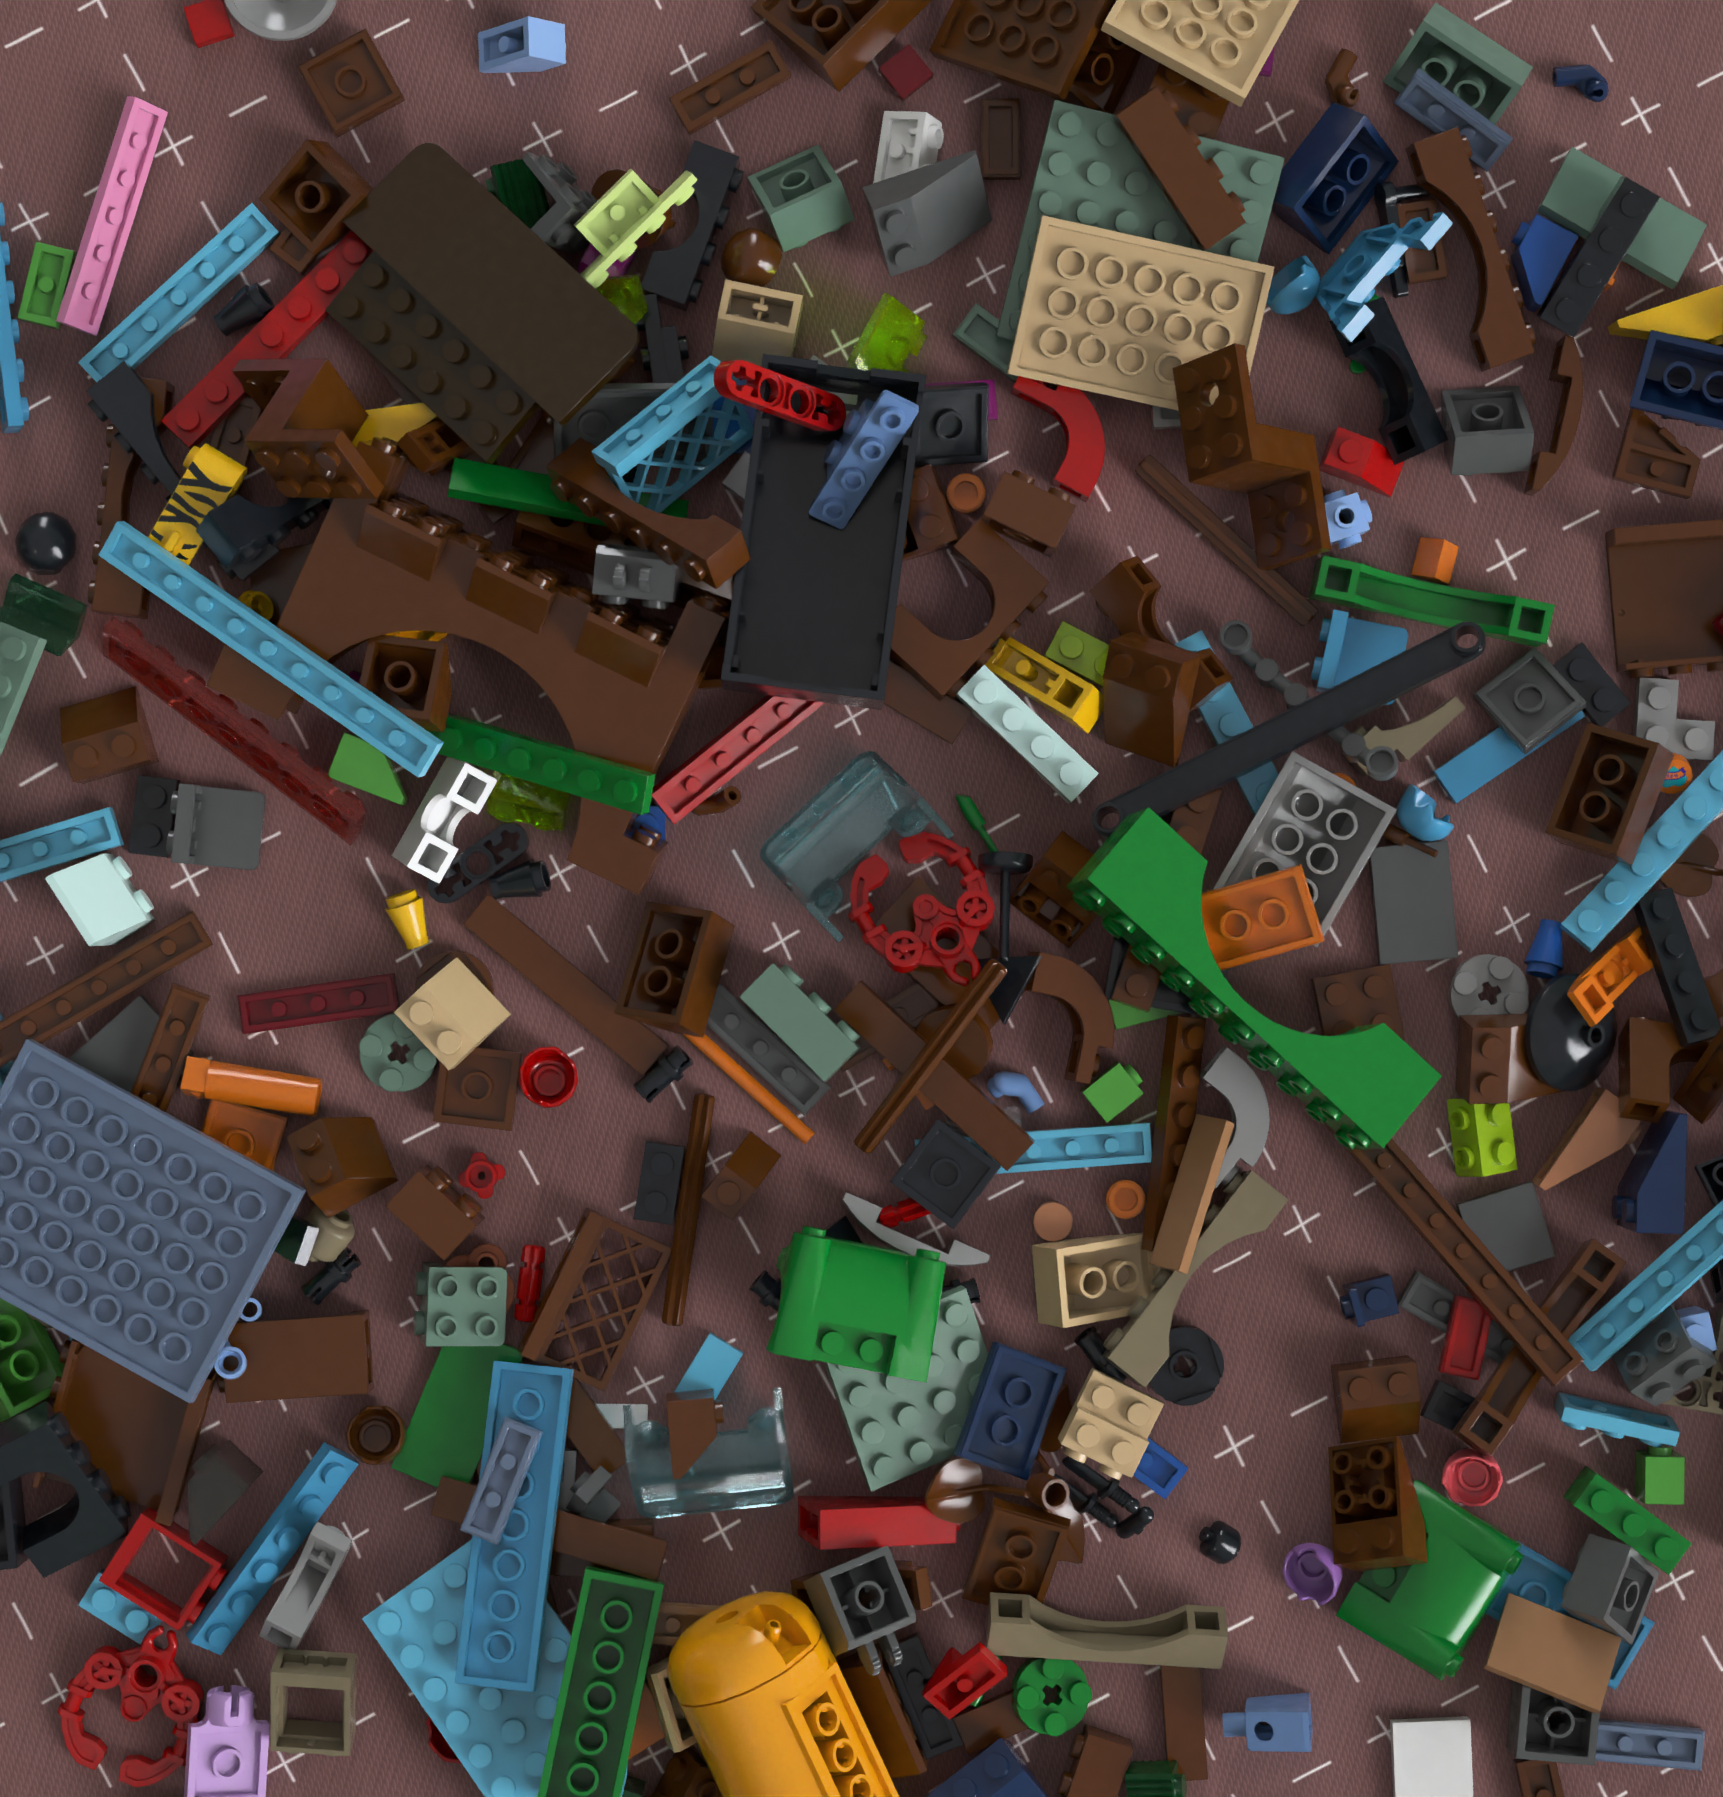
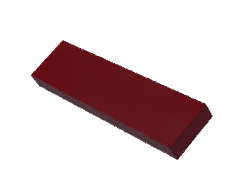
M395 973L237 995L243 1034L394 1013L399 1008Z

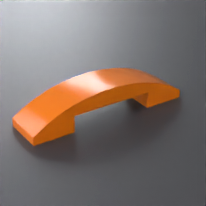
M1638 924L1595 959L1577 977L1567 992L1568 997L1590 1027L1597 1025L1614 1007L1612 1002L1638 976L1654 967L1640 925Z

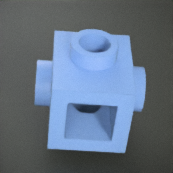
M1345 489L1323 496L1331 545L1338 543L1339 548L1343 549L1362 542L1360 535L1370 530L1368 523L1372 522V514L1365 499L1360 500L1358 492L1346 495ZM1339 515L1344 517L1346 524L1340 521Z

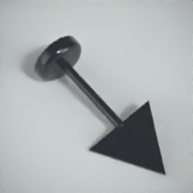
M988 852L978 856V867L985 873L1000 875L999 958L978 960L981 965L980 972L991 959L999 961L1007 969V974L989 996L1004 1025H1006L1042 956L1009 957L1010 875L1027 873L1033 866V856L1020 852Z

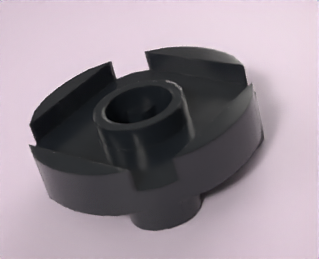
M1187 1325L1171 1327L1169 1334V1357L1149 1384L1158 1395L1174 1404L1189 1406L1203 1402L1214 1393L1220 1378L1223 1376L1224 1359L1218 1344L1200 1328ZM1181 1355H1185L1187 1359H1194L1195 1365L1189 1367L1190 1374L1183 1376L1180 1370L1174 1371L1173 1365L1178 1363V1357Z

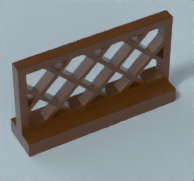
M586 1207L538 1305L534 1319L530 1322L518 1347L519 1353L526 1358L539 1361L549 1367L574 1369L573 1378L605 1392L671 1255L672 1248ZM606 1227L621 1233L625 1248L604 1256L600 1240ZM627 1236L640 1243L630 1246ZM649 1246L661 1252L654 1267L639 1272L633 1251ZM597 1249L599 1258L591 1260L595 1250ZM628 1254L634 1274L613 1282L606 1261ZM602 1263L608 1284L587 1291L582 1279L586 1269ZM650 1275L644 1287L641 1278ZM637 1280L641 1291L638 1301L622 1308L615 1287ZM578 1285H580L582 1293L573 1296ZM611 1289L617 1310L596 1317L589 1297ZM584 1299L591 1319L569 1327L565 1315L569 1304ZM632 1311L627 1322L624 1313ZM620 1316L624 1327L620 1338L605 1343L598 1323ZM562 1320L565 1329L556 1332ZM593 1325L600 1345L578 1353L572 1333ZM565 1335L568 1336L574 1355L561 1360L545 1355L552 1340ZM616 1346L611 1357H609L607 1349ZM602 1351L607 1365L601 1378L597 1379L585 1373L581 1359ZM576 1361L579 1370L567 1364Z

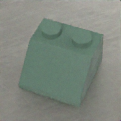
M815 145L747 177L771 231L780 243L783 252L793 248H800L807 244L808 241L825 233L837 231L845 224L855 220L842 182L819 145Z

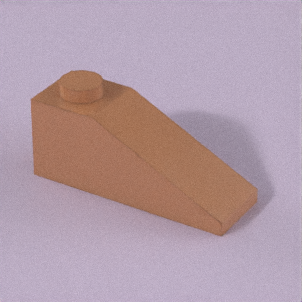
M1596 1087L1533 1178V1185L1546 1191L1619 1151L1625 1144H1632L1642 1130L1641 1121L1620 1118L1619 1098L1607 1089Z

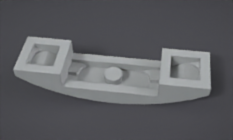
M847 1192L841 1198V1204L854 1221L877 1241L891 1249L910 1255H916L917 1248L939 1252V1260L946 1262V1266L960 1267L988 1263L990 1255L954 1239L950 1241L945 1253L876 1223L882 1209L881 1207Z

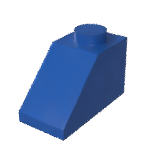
M1538 214L1528 224L1524 221L1520 223L1511 240V243L1515 244L1516 247L1510 256L1526 309L1533 313L1542 306L1578 238L1576 234Z

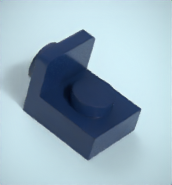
M1389 1274L1343 1285L1345 1295L1339 1297L1342 1313L1345 1320L1351 1318L1352 1323L1357 1327L1365 1326L1367 1321L1400 1313Z

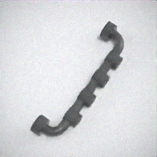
M1232 620L1222 627L1220 641L1224 650L1230 654L1238 655L1252 668L1261 686L1266 688L1273 687L1282 694L1288 709L1310 699L1307 689L1302 684L1292 683L1280 673L1278 664L1273 659H1264L1251 647L1253 637L1249 626L1245 622ZM1343 726L1321 736L1334 739L1342 746L1344 757L1353 763L1360 762L1367 768L1368 774L1375 780L1387 781L1393 778L1398 771V757L1395 751L1387 746H1377L1370 750L1366 747L1365 739L1360 734H1351Z

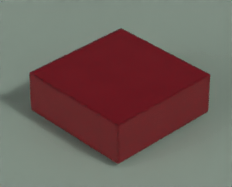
M910 44L878 68V72L902 102L933 78L931 70Z

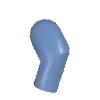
M1000 1071L995 1073L994 1077L990 1078L987 1082V1089L992 1096L997 1098L1002 1095L1016 1096L1028 1114L1045 1104L1028 1077L1024 1074Z

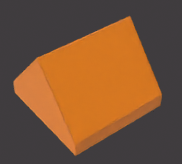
M1420 537L1410 576L1449 585L1459 547L1445 539Z

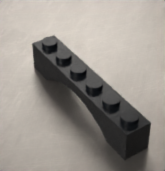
M123 361L87 390V393L92 397L88 405L102 422H105L108 418L119 430L114 434V437L128 454L135 450L145 462L140 466V469L154 485L161 482L169 491L170 495L165 498L168 502L182 478L169 461L159 438L155 419L154 394L129 363ZM203 541V546L207 548L208 545ZM268 543L261 547L262 551L259 555L246 564L238 561L225 568L219 559L217 562L231 579L238 576L241 581H245L278 555L281 550L278 546L272 547Z

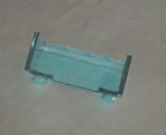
M868 751L855 757L764 843L760 857L766 866L839 943L844 936L827 918L835 913L842 903L844 893L842 888L836 883L892 830L902 837H910L920 833L931 822L948 839L954 833L925 799L877 753Z
M773 1388L775 1409L761 1408L757 1410L747 1420L748 1429L717 1432V1437L681 1479L673 1480L668 1428L656 1421H644L636 1425L631 1404L623 1405L626 1463L638 1513L647 1518H665L772 1506L790 1501L794 1496L782 1388Z

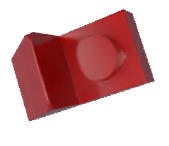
M981 1642L964 1655L954 1647H951L923 1689L922 1696L950 1720L1007 1676V1666Z

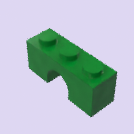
M1586 1465L1563 1495L1572 1505L1625 1544L1632 1546L1640 1555L1668 1575L1692 1544Z

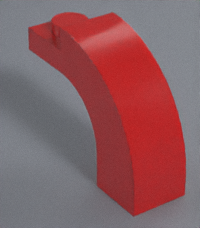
M1018 376L1011 394L1052 415L1058 421L1065 434L1066 454L1051 485L1086 502L1100 476L1105 455L1104 432L1095 408L1080 389L1058 385L1054 391L1048 388L1050 385L1048 382Z

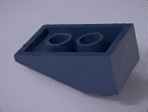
M1666 1110L1659 1123H1651L1618 1185V1195H1614L1612 1198V1216L1614 1219H1617L1618 1226L1636 1233L1684 1234L1687 1114Z

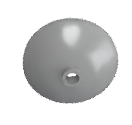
M338 0L224 1L236 21L250 33L268 40L290 41L307 36L317 30L329 18Z

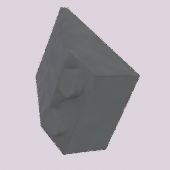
M975 150L862 187L879 253L890 277L929 264L992 221Z

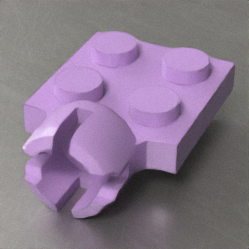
M224 1685L211 1688L207 1693L206 1714L203 1720L197 1723H188L184 1797H266L270 1723L267 1720H256L254 1718L255 1695L249 1688L231 1685L229 1692H223Z

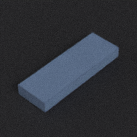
M1419 68L1393 102L1435 134L1458 127L1460 135H1465L1470 143L1472 157L1469 159L1486 172L1489 171L1513 139V137Z
M510 1417L504 1418L460 1530L495 1545L499 1544L544 1431Z
M1599 1719L1595 1761L1701 1771L1705 1731L1701 1728Z

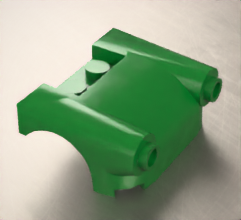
M805 1225L802 1227V1232H793L790 1244L782 1249L777 1259L776 1267L781 1275V1295L776 1322L766 1350L776 1355L808 1361L827 1362L927 1383L946 1269V1262L939 1260L940 1253L917 1248L916 1255H910L894 1249L825 1236L826 1230Z
M1415 1480L1413 1484L1425 1521L1427 1563L1364 1571L1359 1581L1355 1582L1335 1616L1441 1681L1446 1675L1453 1678L1464 1660L1460 1656L1461 1653L1469 1645L1507 1580L1508 1575H1513L1516 1572L1524 1555L1519 1552L1521 1544L1506 1535L1499 1527L1470 1513L1425 1483Z

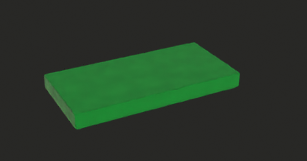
M506 1343L500 1346H442L406 1431V1441L402 1452L395 1457L391 1468L437 1488L441 1476L444 1475L471 1483L483 1452L493 1362L521 1363L524 1356L519 1353L518 1348Z

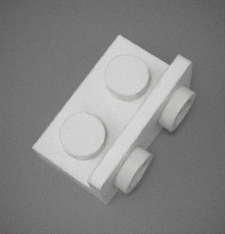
M884 111L873 183L936 163L938 149L941 148L944 138L942 123L927 112Z

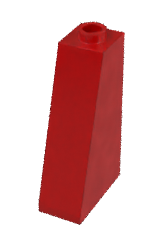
M798 1496V1535L819 1550L871 1548L887 1545L891 1547L956 1543V1532L960 1531L961 1523L947 1522L933 1515L925 1505V1497Z

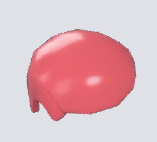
M1463 1448L1452 1454L1442 1470L1441 1484L1445 1487L1449 1498L1454 1502L1462 1503L1469 1507L1487 1505L1498 1496L1503 1482L1502 1472L1493 1456H1483L1473 1448Z

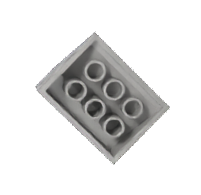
M1292 751L1213 889L1301 864L1322 933L1325 936L1397 809ZM1320 943L1313 944V945L1316 946V947H1319Z

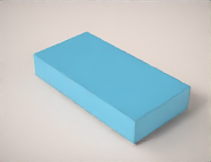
M710 1332L674 1392L713 1389L714 1400H716L742 1357L743 1351Z

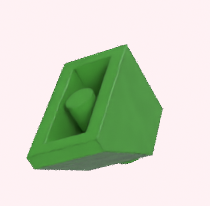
M343 733L327 777L406 806L408 796L392 760L356 734L352 736Z

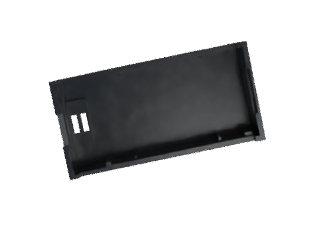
M763 354L761 365L763 368L827 392L858 395L856 405L845 404L846 411L853 409L858 411L865 398L876 402L882 391L888 390L917 404L919 412L843 529H839L809 514V506L827 478V463L824 462L826 450L833 440L839 441L844 433V424L836 431H815L756 409L741 531L751 560L735 573L721 673L723 690L882 710L885 700L926 375L871 368V371L818 364L817 360ZM764 379L760 386V394L763 400L767 401L771 395V387L768 381ZM797 391L791 396V407L796 413L801 407V397ZM816 407L814 412L823 413L824 407Z

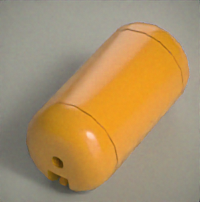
M762 1591L749 1594L712 1610L691 1624L681 1634L669 1655L667 1666L669 1683L722 1797H900L818 1620L802 1600L790 1593Z

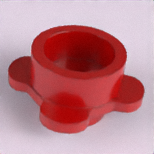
M477 1152L471 1156V1164L466 1171L459 1174L458 1179L461 1186L469 1187L477 1192L480 1198L487 1199L493 1195V1187L497 1181L504 1178L505 1168L501 1164L495 1165L488 1161L484 1153ZM479 1172H484L486 1177L480 1179L478 1177Z

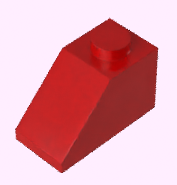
M1338 426L1329 437L1319 464V471L1390 498L1404 461L1394 465L1386 447L1375 440Z

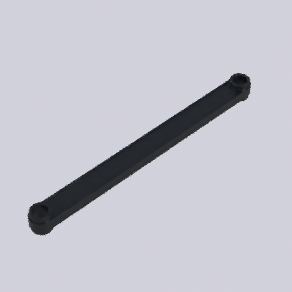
M1465 621L1100 804L1092 815L1094 829L1101 837L1108 839L1126 816L1147 807L1153 810L1159 817H1162L1476 659L1485 649L1486 638L1484 631L1473 622ZM1465 634H1472L1478 638L1476 645L1471 648H1462L1458 646L1457 641ZM1107 814H1119V822L1115 827L1111 829L1102 828V820Z

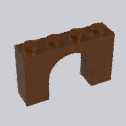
M981 518L953 546L950 554L986 588L991 601V616L988 625L979 634L969 639L947 640L932 633L901 603L896 607L890 656L939 701L947 694L953 699L968 682L963 676L973 666L980 670L995 654L990 647L1000 637L1006 642L1021 626L1017 621L1018 617L1026 609L1033 613L1048 597L1043 591L1049 584V581Z
M1629 1017L1618 1036L1619 1117L1659 1123L1670 1104L1669 1067L1680 1062H1698L1712 1040L1681 1047L1674 1024L1654 1021L1647 1017Z

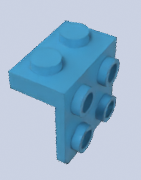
M1333 609L1331 619L1323 618L1319 641L1326 642L1323 658L1315 656L1311 680L1318 681L1316 691L1324 692L1404 652L1408 641L1407 630L1400 627L1349 618V612ZM1395 699L1385 705H1391Z

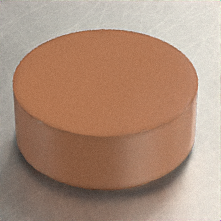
M1048 1201L1041 1204L1035 1210L1033 1227L1042 1239L1052 1242L1059 1241L1065 1238L1071 1231L1072 1216L1063 1204L1056 1201Z

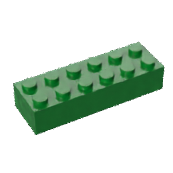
M586 1566L538 1797H621L664 1581H655L645 1577Z

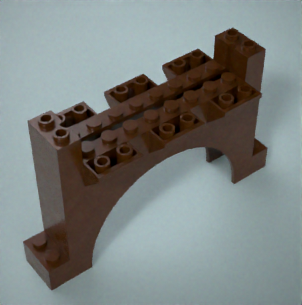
M374 437L373 440L359 441L356 447L357 451L384 488L377 499H333L277 627L331 665L350 650L368 641L369 638L387 633L435 631L469 638L489 646L508 657L524 669L541 686L563 718L576 751L654 773L656 778L728 626L730 612L725 610L727 603L707 593L705 596H697L687 602L677 626L659 617H654V620H648L640 616L641 609L631 603H626V605L605 604L598 600L600 595L592 594V589L580 584L577 586L568 581L570 574L551 565L548 568H541L533 564L535 559L533 556L516 548H513L512 551L498 552L490 548L493 542L489 539L463 530L464 523L446 514L434 516L427 512L429 506L417 499L407 496L406 499L399 497L398 500H395L394 497L410 464L405 454L402 453L403 450L396 441L386 437H382V439ZM224 644L206 685L278 721L283 716L285 710L297 714L305 700L227 644ZM581 797L579 823L567 861L639 895L649 884L668 842L661 839L662 833L649 825L641 824L639 829L634 827L633 825L638 814Z

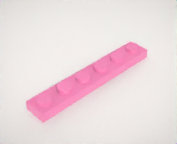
M127 96L56 319L59 323L94 336L98 334L168 114L167 111L137 97Z

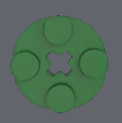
M1030 1658L1020 1666L1012 1680L1011 1690H1013L1014 1702L1012 1707L1016 1717L1024 1726L1040 1734L1057 1737L1074 1728L1083 1718L1088 1703L1092 1698V1691L1087 1684L1085 1674L1072 1660ZM1045 1686L1050 1688L1057 1686L1058 1698L1054 1703L1048 1702L1046 1705L1043 1703L1046 1695L1042 1690Z

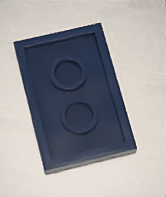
M993 1341L953 1454L1028 1481L1067 1368Z

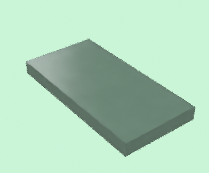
M1572 147L1565 156L1537 212L1586 239L1596 222L1601 208L1622 175ZM1659 198L1622 261L1673 289L1679 282L1707 224L1664 199Z

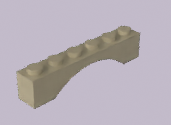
M1252 1170L1243 1171L1241 1175L1237 1172L1232 1180L1223 1187L1222 1190L1226 1195L1218 1205L1212 1203L1208 1207L1188 1273L1183 1274L1161 1268L1151 1281V1284L1155 1287L1145 1299L1143 1296H1140L1129 1309L1127 1315L1131 1319L1122 1330L1118 1327L1115 1328L1105 1340L1103 1346L1107 1350L1101 1357L1136 1385L1145 1388L1168 1359L1169 1334L1173 1312L1181 1291L1194 1271L1210 1255L1224 1245L1243 1236L1265 1231L1287 1203L1288 1199Z
M990 1592L985 1623L986 1648L997 1656L1221 1669L1228 1640L1225 1607L1186 1604L1170 1612L1145 1619L1097 1621L1061 1613L1042 1604L1030 1595Z

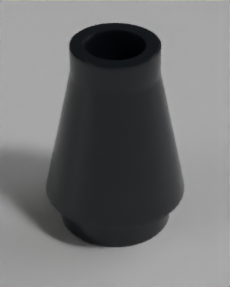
M255 282L251 286L244 285L213 318L221 332L229 336L237 330L261 321L274 308V304L263 287Z
M530 859L499 875L490 877V888L495 899L541 897L543 892L550 891L551 881L545 862L543 860L535 862L534 859Z

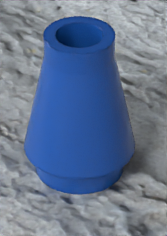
M1548 919L1540 920L1539 929L1524 961L1527 965V974L1543 979H1553L1558 976L1559 971L1563 970V930L1560 928L1561 922Z

